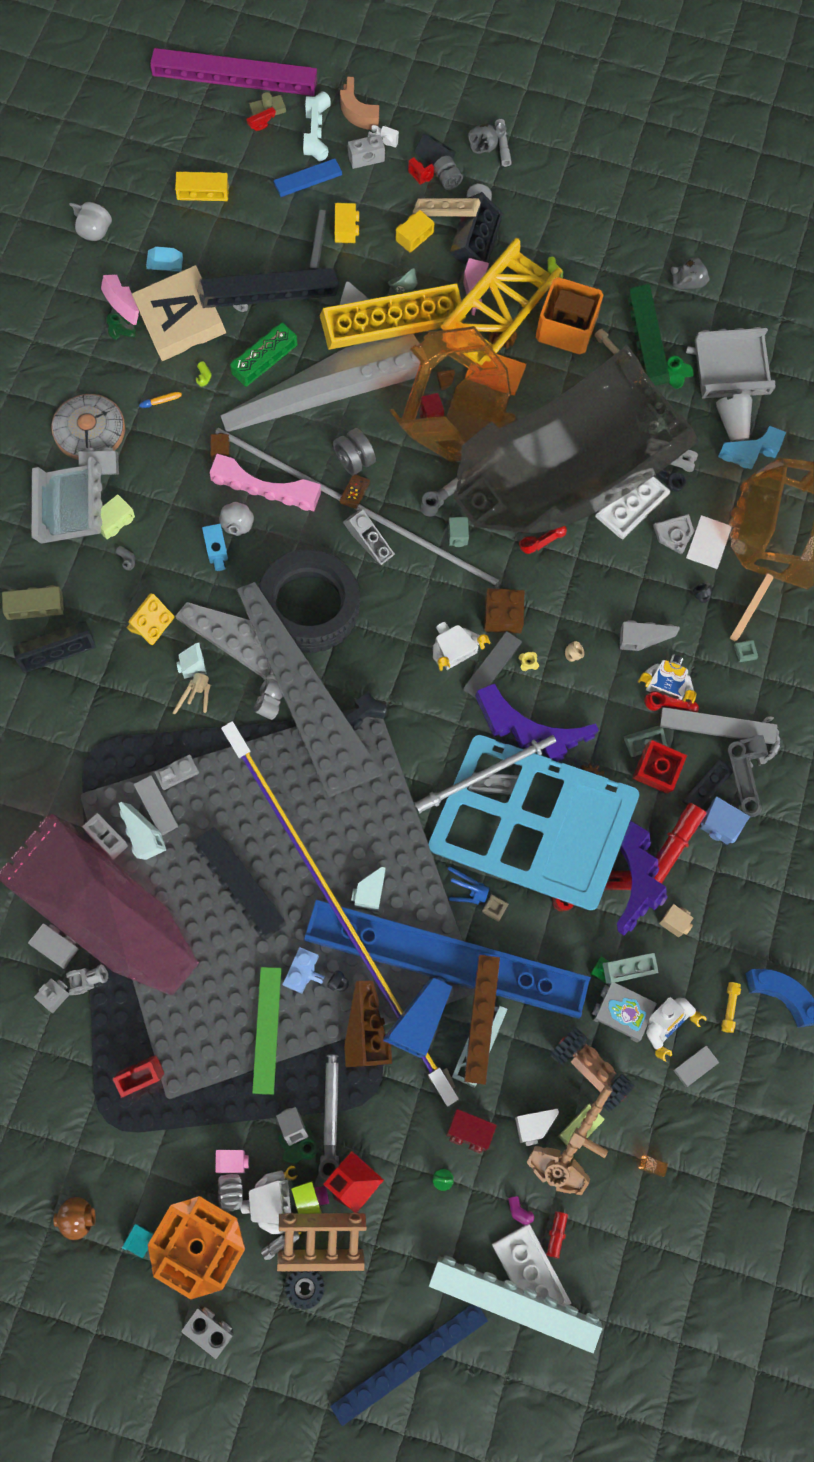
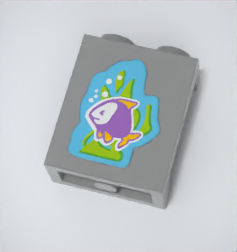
M610 983L608 986L605 985L600 994L603 999L600 1004H596L592 1012L595 1015L593 1021H599L629 1036L635 1042L641 1041L657 1003L616 983Z

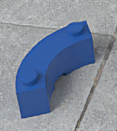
M751 969L745 973L749 993L767 994L781 1000L793 1015L797 1028L814 1025V998L799 982L783 973L768 969Z

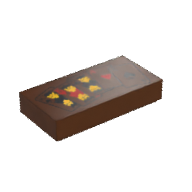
M353 475L340 498V504L357 509L370 484V480Z

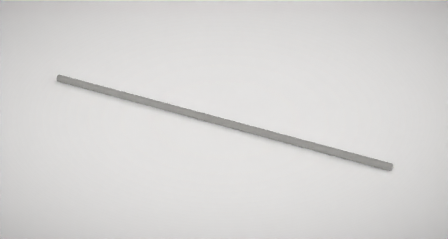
M217 428L216 434H229L220 428ZM229 434L232 443L300 480L304 479L321 484ZM321 484L322 492L340 501L341 494ZM359 504L356 509L357 511L363 509L368 517L495 586L498 584V579Z

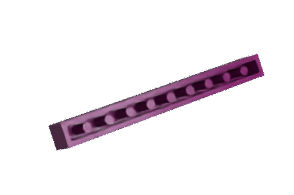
M154 48L151 59L152 75L157 77L315 96L317 68Z

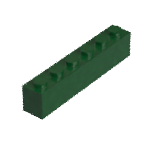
M650 283L629 288L630 296H627L629 307L633 306V310L630 311L632 321H636V325L633 326L635 336L639 335V340L636 341L638 351L642 350V355L639 356L641 366L645 365L646 369L642 371L644 381H648L649 387L669 383V372Z

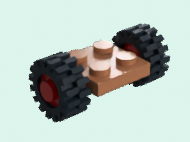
M575 1027L558 1043V1046L550 1054L561 1065L573 1055L574 1059L571 1063L600 1092L605 1085L609 1086L612 1092L603 1107L610 1112L630 1093L635 1085L623 1073L611 1083V1080L616 1075L613 1067L608 1062H604L599 1057L598 1052L587 1044L580 1051L578 1050L588 1038Z

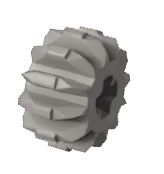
M229 1173L221 1175L218 1179L219 1206L224 1211L238 1210L242 1206V1185L238 1174Z

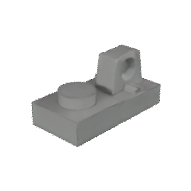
M188 755L155 771V774L162 789L166 790L199 774L191 756Z

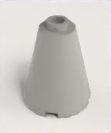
M735 394L729 400H727V397L718 400L716 407L730 441H748L752 397L749 394Z

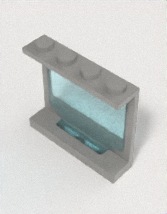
M90 457L88 458V465L47 473L39 467L32 468L33 539L40 543H47L101 533V464Z

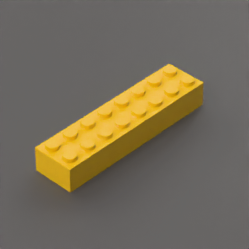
M452 284L323 308L320 319L328 350L439 329L461 303L458 285Z

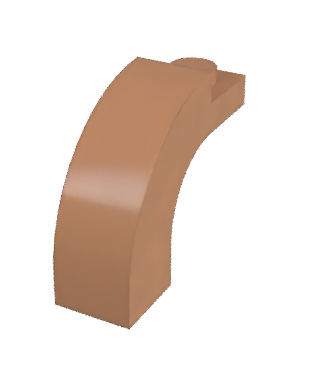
M347 77V84H344V90H340V106L344 116L349 122L363 129L372 130V125L379 127V105H368L359 102L354 96V77Z

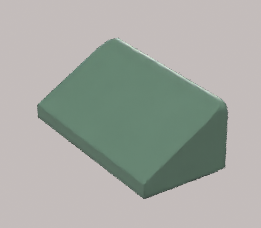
M660 726L624 736V741L631 757L642 754L645 745L651 740L667 746L664 730Z

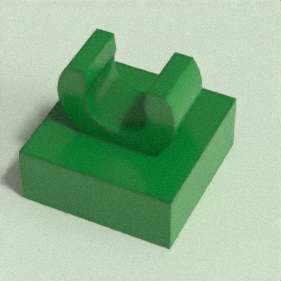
M600 956L590 975L606 983L603 963L610 961Z

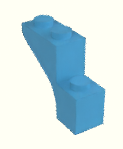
M769 426L765 435L760 439L725 443L718 457L727 462L738 464L743 468L752 469L759 453L767 457H776L786 432Z

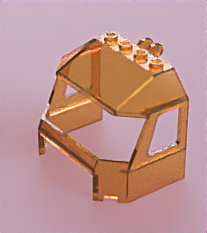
M475 326L429 332L423 337L425 340L418 346L415 344L410 348L421 363L403 417L401 418L394 409H391L390 412L412 439L448 461L477 460L493 454L499 431H511L513 427L508 422H514L516 418L513 413H505L511 396L507 367ZM485 351L497 367L483 369L463 353ZM447 355L473 371L456 386L447 417L415 419L431 370Z
M779 457L752 474L746 481H743L740 488L742 495L737 502V507L739 508H733L731 516L734 518H731L729 521V526L734 527L730 535L732 539L731 548L744 568L764 575L770 574L775 579L809 589L814 585V521L811 536L801 556L765 552L775 531L784 484L801 489L802 492L807 491L814 494V462ZM787 467L810 471L800 481L786 477ZM758 559H766L791 565L782 573H778L754 563Z

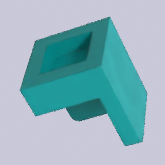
M135 1224L122 1249L129 1250L143 1258L148 1251V1243L154 1233L139 1224Z

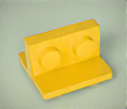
M150 593L130 618V624L127 626V629L132 633L141 635L149 644L153 645L174 619V615L154 594Z

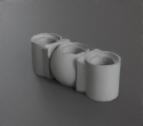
M268 665L263 679L264 682L260 688L261 696L257 698L254 712L272 720L278 714L281 703L279 700L283 694L270 665Z

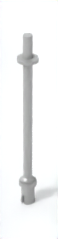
M554 735L538 743L533 739L532 746L439 793H433L432 791L429 793V796L414 802L419 813L433 806L437 807L442 799L535 752L539 756L542 755L541 749L555 743L556 739Z

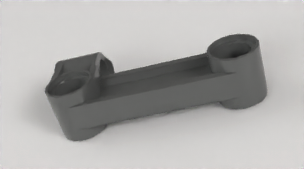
M763 735L752 736L748 739L733 742L728 748L742 809L750 817L758 816L762 810L750 759L762 758L768 755ZM743 748L741 755H734L735 749ZM749 803H756L754 811H747Z

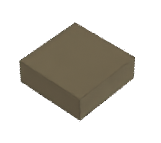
M491 894L482 913L499 922L509 904Z

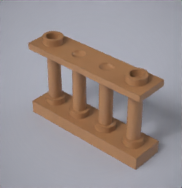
M365 1213L279 1214V1231H285L284 1250H280L277 1253V1271H364L363 1249H358L359 1231H366ZM294 1231H307L306 1250H293ZM315 1231H328V1250H315ZM337 1231H350L349 1249L336 1250Z

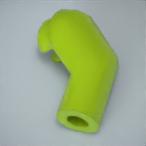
M554 257L548 258V273L551 274L556 268L560 267L556 264ZM563 270L559 276L560 278H563Z
M200 362L197 367L201 375H199V378L196 377V382L199 386H206L212 374L205 362Z

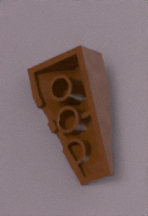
M356 981L344 1045L346 1067L392 1064L391 1044L383 1041L386 1035L383 1027L385 1020L384 1017H380L378 1010L380 1003L373 981Z

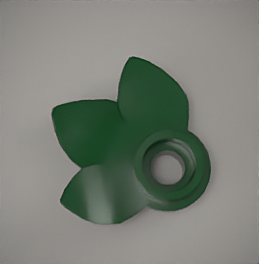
M115 312L108 314L106 318L109 326L108 334L114 340H117L121 335L135 338L136 331L134 326L140 324L138 319L137 324L133 325L119 313Z
M305 1124L308 1137L289 1146L283 1134L278 1136L280 1146L286 1150L282 1156L284 1161L298 1163L302 1159L310 1160L316 1156L318 1151L317 1143L312 1139V1132ZM306 1146L311 1149L308 1153L303 1150Z

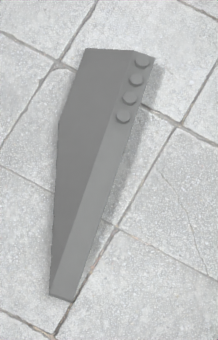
M414 334L357 344L338 351L221 415L225 431H233L428 375L429 363L422 346Z

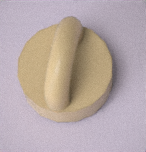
M573 641L566 647L565 656L570 662L579 660L584 657V649L579 642Z

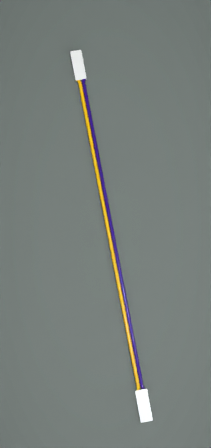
M233 721L221 729L238 757L244 760L399 1019L403 1013L402 1008L250 756L251 751ZM427 1052V1055L421 1058L429 1070V1077L448 1107L459 1100L441 1068L434 1064Z

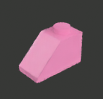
M216 1150V1173H245V1168H249V1155H245L244 1150Z

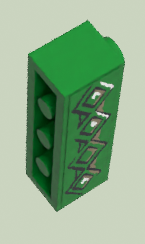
M283 322L273 327L270 333L265 337H261L255 345L247 348L244 354L232 361L230 364L232 375L247 387L297 346V335Z

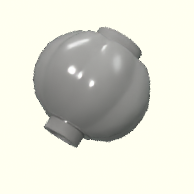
M239 502L225 505L221 509L219 523L224 531L236 536L250 531L254 521V515L249 507Z

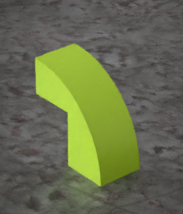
M313 1182L291 1189L299 1214H322Z

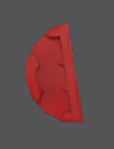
M271 107L246 119L247 124L255 131L262 130L268 126L267 122L271 117H275L276 110Z

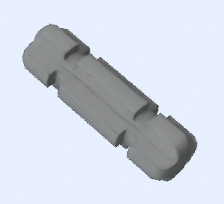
M294 1231L293 1242L299 1239L297 1231ZM281 1235L271 1242L269 1246L261 1250L265 1260L271 1259L280 1250H284L285 1235Z

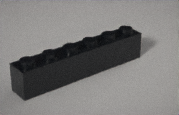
M215 827L195 840L197 847L194 849L201 858L205 856L208 860L206 865L213 874L217 872L220 876L218 879L219 883L224 889L229 888L232 892L229 896L236 905L240 903L244 909L241 912L248 921L252 919L256 925L253 928L260 937L264 935L268 939L286 926L283 917Z

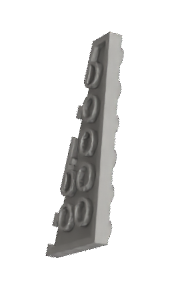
M188 602L175 616L178 621L262 678L265 677V671L269 663L250 620Z

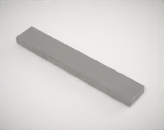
M662 708L660 727L742 740L752 736L763 735L765 743L775 744L777 724L670 708Z

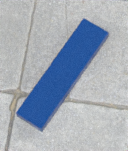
M332 159L274 180V186L280 197L341 176L342 170L336 159Z

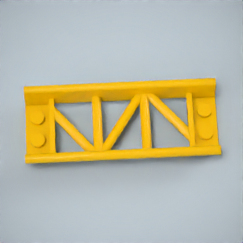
M515 238L441 325L443 339L447 341L448 346L474 364L478 363L482 366L485 361H491L548 291L553 279L561 275L562 269L556 268L551 274L520 253V240ZM508 266L519 275L501 273ZM501 281L530 282L539 289L528 301ZM489 287L503 317L479 301ZM498 288L522 305L523 308L514 319H512ZM472 307H477L501 325L463 324L461 320ZM474 331L503 333L491 344Z

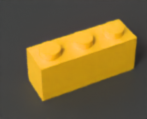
M176 172L175 190L177 200L228 201L229 182L227 173Z

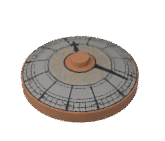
M85 394L73 397L59 407L52 421V434L57 446L64 454L79 460L78 452H84V448H95V451H102V448H113V451H115L123 440L125 422L120 409L114 402L100 395Z

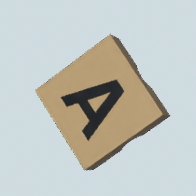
M196 265L132 293L162 361L178 355L194 345L205 343L226 333L216 308H202L197 292L199 280L202 277Z

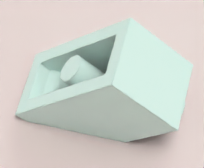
M195 643L179 654L180 661L176 663L178 672L183 673L184 679L194 677L195 673L207 674L199 643Z
M384 867L379 868L359 882L357 889L353 888L351 900L355 901V907L379 910L385 875Z

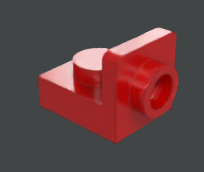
M413 157L409 160L408 172L421 185L433 178L434 166L430 164L424 168L423 164Z

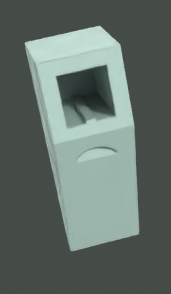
M120 802V815L125 821L126 833L131 839L132 852L136 858L147 860L166 851L161 832L131 804Z

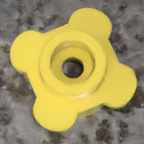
M535 652L519 655L521 670L538 669L539 664L537 663V654Z

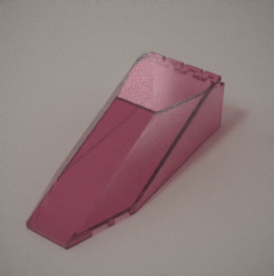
M54 814L46 816L38 826L42 832L39 833L34 830L24 842L28 848L26 849L21 846L10 858L15 863L12 865L10 862H7L0 870V881L113 972L173 996L198 966L199 962L189 944L184 940L179 931L180 928L175 924L169 913V909L72 824Z

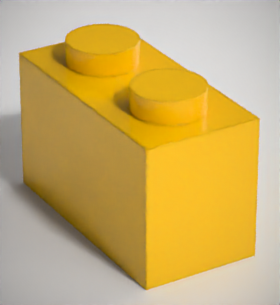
M335 203V243H355V236H359V225H356V222H359V211H356V203Z
M419 210L412 214L405 223L397 227L396 241L411 253L434 233V221Z

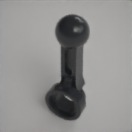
M645 455L640 459V466L652 472L671 490L681 491L685 487L686 478L683 474L673 473L670 475L656 464L649 455ZM672 480H678L680 486H674Z

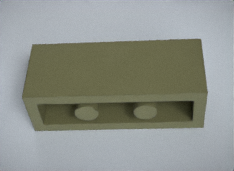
M51 585L46 588L30 587L27 590L11 589L8 592H2L3 614L7 620L64 615L63 593L60 587Z

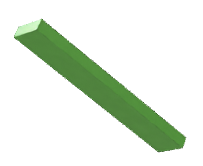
M261 967L253 1094L274 1095L281 968Z

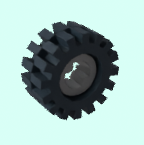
M294 1271L287 1279L285 1286L286 1297L291 1305L302 1310L311 1309L317 1305L324 1294L325 1285L322 1276L317 1271ZM302 1282L310 1284V1293L307 1295L300 1293L301 1287L299 1285Z

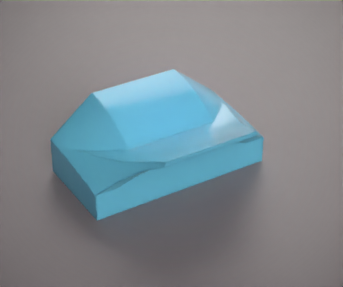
M154 247L148 250L146 267L153 270L181 272L183 253L174 248Z

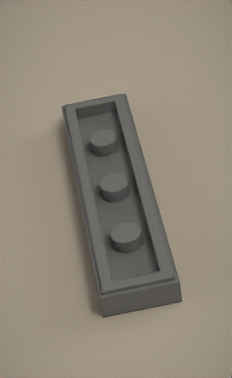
M326 210L318 212L310 270L319 269L326 225Z
M506 631L463 690L476 698V692L492 684L522 644V641Z

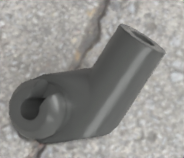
M119 546L116 554L123 557V568L132 570L135 567V555L123 546Z

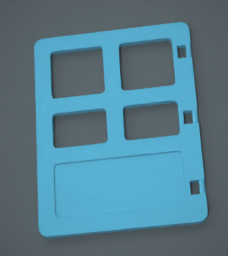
M482 735L475 736L472 739L453 785L472 776L482 754L485 753L504 760L523 749ZM494 745L503 748V753L493 751ZM533 753L514 763L522 766V770L507 803L468 791V787L448 796L428 844L432 853L581 908L595 910L601 900L639 799V791L626 784L618 783ZM549 766L559 767V773L548 770ZM537 772L564 781L550 818H545L522 809L534 775ZM607 784L617 787L616 793L606 790ZM462 804L501 818L489 851L485 856L446 842L447 835ZM515 824H521L544 834L529 871H523L500 861Z

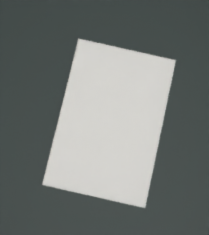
M701 515L686 558L718 569L732 526Z

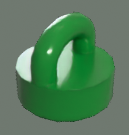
M446 1169L436 1171L433 1176L434 1186L440 1191H446L452 1187L454 1182L452 1173Z

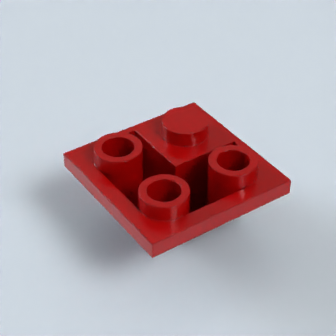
M351 1151L323 1185L353 1212L357 1213L384 1179Z

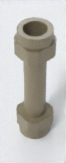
M600 329L595 333L596 340L599 343L603 342L614 354L618 364L623 366L628 362L629 357L624 351L621 352L611 342L605 330Z

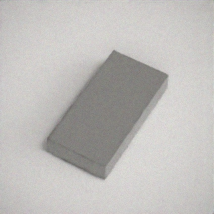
M705 1046L673 1071L685 1087H688L719 1062L709 1048Z

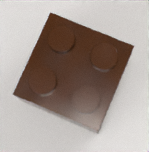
M561 289L554 306L552 320L578 329L587 330L595 300Z
M487 588L484 631L522 633L525 590Z

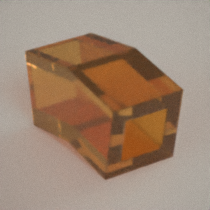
M642 1156L639 1169L665 1177L668 1163Z

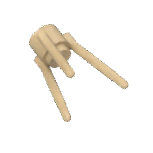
M201 673L194 674L193 680H190L173 714H176L191 689L192 691L187 703L191 704L196 692L202 693L204 690L203 712H207L208 694L211 685L207 684L209 678Z

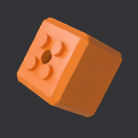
M560 277L553 279L538 322L536 332L538 342L576 354L585 353L598 318L603 299L602 291ZM561 289L595 300L587 330L578 329L552 320L554 306Z

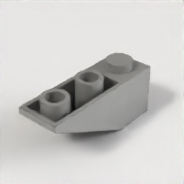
M363 509L356 511L343 521L352 536L379 565H382L395 555Z
M633 620L623 622L620 629V649L642 650L675 637L680 627L672 624L656 625L653 622L637 623Z

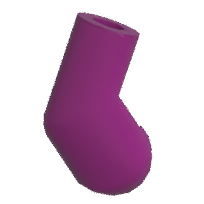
M518 1196L508 1198L511 1215L515 1220L524 1225L534 1221L533 1212H527L521 1208Z

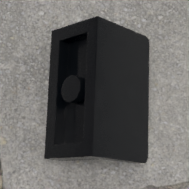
M423 134L415 153L434 165L443 156L454 158L456 151L433 136Z

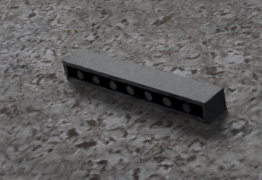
M334 268L205 278L199 280L197 292L202 308L336 296L339 282Z

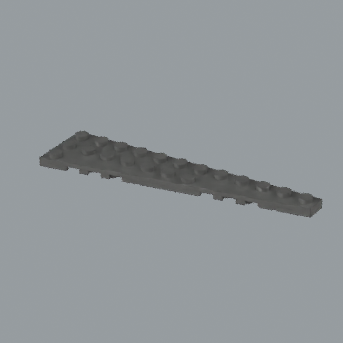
M256 583L238 588L239 597L327 797H332L382 776L383 773Z

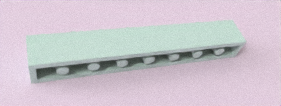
M438 1257L429 1287L594 1353L602 1331V1323L597 1316L590 1313L586 1315L579 1313L577 1308L570 1305L564 1307L551 1297L542 1298L537 1296V1293L531 1289L526 1288L522 1290L517 1288L515 1283L505 1280V1282L500 1281L489 1272L480 1273L472 1265L464 1264L463 1266L456 1263V1260L452 1257Z

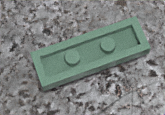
M655 953L603 963L606 984L658 973Z

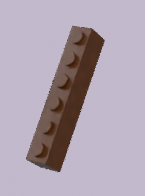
M478 956L464 1082L486 1085L500 957Z

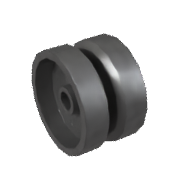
M358 428L349 431L347 438L341 436L333 441L338 459L351 475L362 471V466L367 468L376 462L375 453L370 442Z

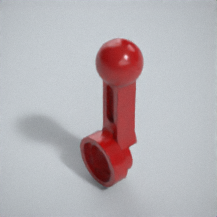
M558 523L554 525L552 530L537 539L534 536L525 537L519 542L520 549L526 554L533 553L537 549L539 551L553 540L564 537L567 532L566 526Z
M656 691L648 693L644 699L646 707L652 711H657L662 706L697 713L699 711V706L695 701L694 703L692 701L684 702L668 697L665 694L662 695ZM652 696L658 698L659 704L653 702Z

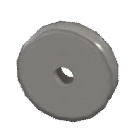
M473 184L467 190V198L483 192L491 200L492 192L484 184Z

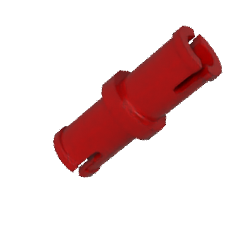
M555 1211L552 1230H549L550 1240L546 1253L547 1256L560 1258L562 1241L566 1237L564 1232L568 1214Z

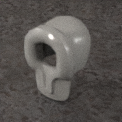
M85 202L83 205L69 204L72 206L74 215L77 217L75 229L80 237L90 241H98L105 236L108 227L111 225L112 218L103 206L94 202Z

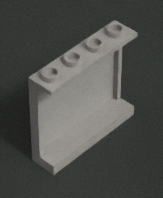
M754 327L752 329L737 328L735 330L720 329L718 331L703 330L698 332L694 341L702 398L733 397L735 394H749L751 396L772 393L775 388V380L771 381L765 342L767 328Z

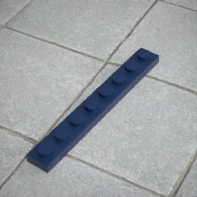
M473 1304L469 1305L331 1404L330 1407L341 1426H344L488 1322L480 1307Z

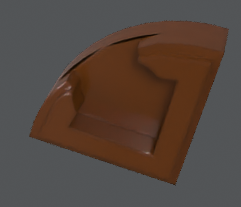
M454 369L437 372L441 391L452 385L455 376Z

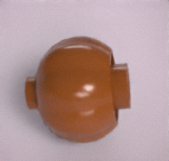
M72 1197L61 1205L58 1213L54 1214L53 1222L54 1226L59 1228L64 1237L70 1240H78L87 1235L91 1226L95 1225L96 1214L95 1209L91 1208L85 1199Z

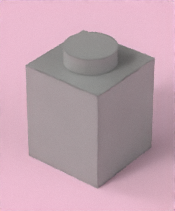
M296 1107L286 1109L276 1116L283 1136L289 1146L308 1137L301 1115Z

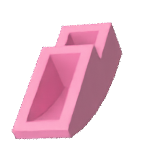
M103 275L101 290L104 296L122 317L131 324L136 325L139 310L130 288L122 287L117 275Z

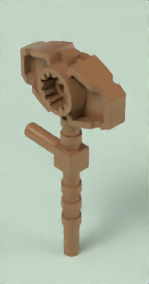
M604 1086L597 1100L593 1102L591 1109L587 1112L586 1118L582 1120L581 1126L579 1128L576 1127L567 1149L562 1154L557 1149L535 1146L528 1157L527 1164L533 1169L536 1176L543 1183L547 1181L550 1186H555L556 1191L582 1195L587 1188L590 1178L573 1158V1154L582 1145L601 1157H606L608 1150L586 1137L587 1131L592 1127L593 1121L597 1119L598 1113L601 1112L604 1103L612 1092L609 1086Z

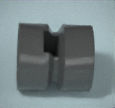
M443 156L433 165L434 172L446 190L453 189L461 183L463 176L456 167L452 157Z

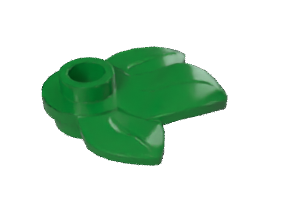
M672 356L667 360L669 383L673 388L679 389L684 384L685 377L693 376V369L689 364L683 363V360L678 356Z

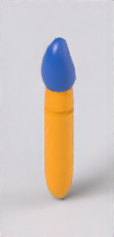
M173 392L151 400L147 399L141 402L139 407L149 408L152 405L178 399L182 394L180 392Z

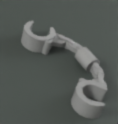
M766 717L763 723L772 721L774 717ZM778 729L776 730L775 744H772L769 751L771 754L767 758L756 759L759 766L766 764L768 760L777 755L780 748Z

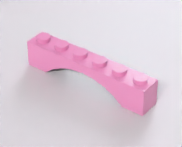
M220 454L216 455L210 470L211 481L215 484H224L235 490H244L251 495H261L268 500H278L285 505L298 506L305 511L315 510L321 494V484L304 479L285 484L259 480L246 473L235 459Z

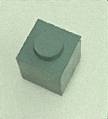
M468 517L449 518V546L462 547L468 545Z

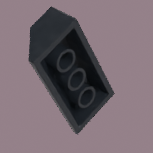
M481 192L468 197L479 198L481 203L476 216H461L450 251L460 263L466 265L469 258L486 263L489 262L503 216L498 207Z
M84 621L76 622L65 629L59 628L48 635H39L31 641H22L13 647L15 660L23 673H27L94 649L96 645L89 626Z

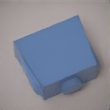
M716 796L701 822V829L709 833L712 839L722 841L728 845L736 841L750 816Z

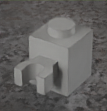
M51 978L39 989L34 998L50 1012L54 1013L70 994L66 991L68 987L61 980L58 979L56 982Z

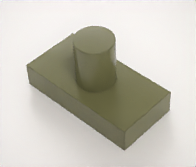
M266 92L262 94V100L249 103L252 115H256L271 107L276 110L275 115L286 113V107L281 95L272 97L270 93Z

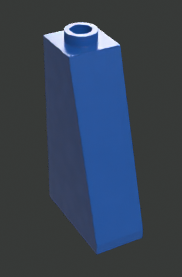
M440 977L428 980L385 1035L383 1041L419 1058L426 1056L452 986L448 985L447 981Z

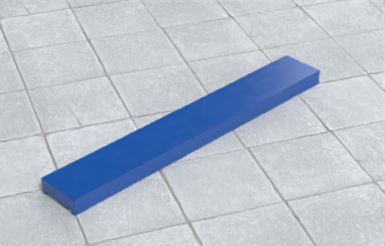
M316 900L304 940L360 956L330 904ZM341 907L374 961L434 978L440 977L448 982L474 989L478 956L500 957L497 996L578 1019L582 1015L590 981L588 976Z

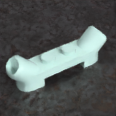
M320 92L315 97L306 96L305 105L306 118H311V134L304 133V155H312L318 161H323L328 156V147L318 139L321 138L322 129L319 128V125H322V114L320 113L330 107L331 103L329 95L325 92Z

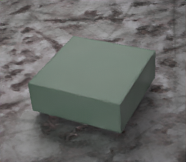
M754 640L735 643L734 647L739 662L756 660L758 658Z

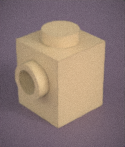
M673 904L659 924L677 937H680L683 933L687 935L693 925L690 923L693 917L690 916V912L685 908H679Z

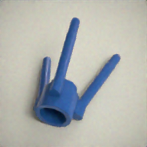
M448 867L449 871L473 884L472 886L452 878L451 882L470 889V896L473 898L449 897V901L469 902L477 905L479 901L485 902L489 887L452 867Z

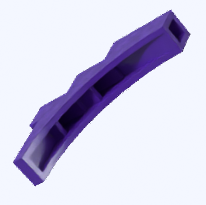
M495 684L478 690L475 695L493 736L500 735L501 737L510 733L511 730L519 748L524 749L532 746L533 739L538 743L554 735L556 742L541 749L544 757L556 762L564 759L563 756L568 752L567 749L576 747L578 745L577 742L582 740L588 742L594 739L599 731L596 723L573 729L551 728L537 724L513 709L502 697Z
M632 821L628 825L619 849L628 863L632 876L630 899L624 913L617 922V930L624 936L628 931H632L635 928L637 919L640 916H644L649 907L655 910L659 905L662 906L667 899L666 886L653 879L659 871L658 859L646 852L651 844L650 832Z

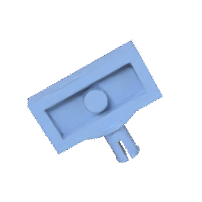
M299 947L283 986L302 994L310 980L322 984L325 976L314 972L319 956Z

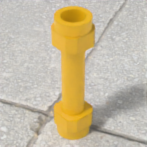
M729 982L727 993L729 998L725 1020H722L721 1031L734 1033L736 1022L733 1019L737 996L741 992V984Z

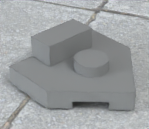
M689 514L653 525L658 542L679 554L684 552L694 532Z

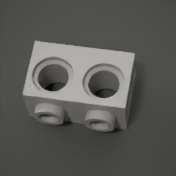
M98 813L82 826L86 833L113 860L128 847L121 836Z
M199 1307L181 1332L217 1359L234 1335L231 1332L232 1327L223 1320L220 1323L213 1318L215 1314L208 1308L204 1307L201 1309ZM197 1318H203L206 1322V1328L202 1331L195 1327ZM214 1332L222 1333L224 1339L221 1344L213 1342L212 1335Z

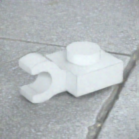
M372 125V132L368 133V137L380 135L385 145L396 148L399 131L385 126L381 129L376 125Z

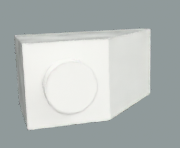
M558 1109L517 1116L515 1120L520 1143L525 1142L526 1146L538 1144V1140L545 1136L557 1117Z

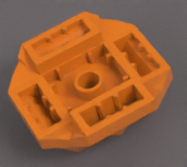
M198 1196L170 1205L148 1243L153 1277L187 1298L195 1299L223 1290L245 1251V1246L238 1219L208 1200ZM196 1240L200 1241L203 1245L202 1251L198 1254L192 1251V1243Z

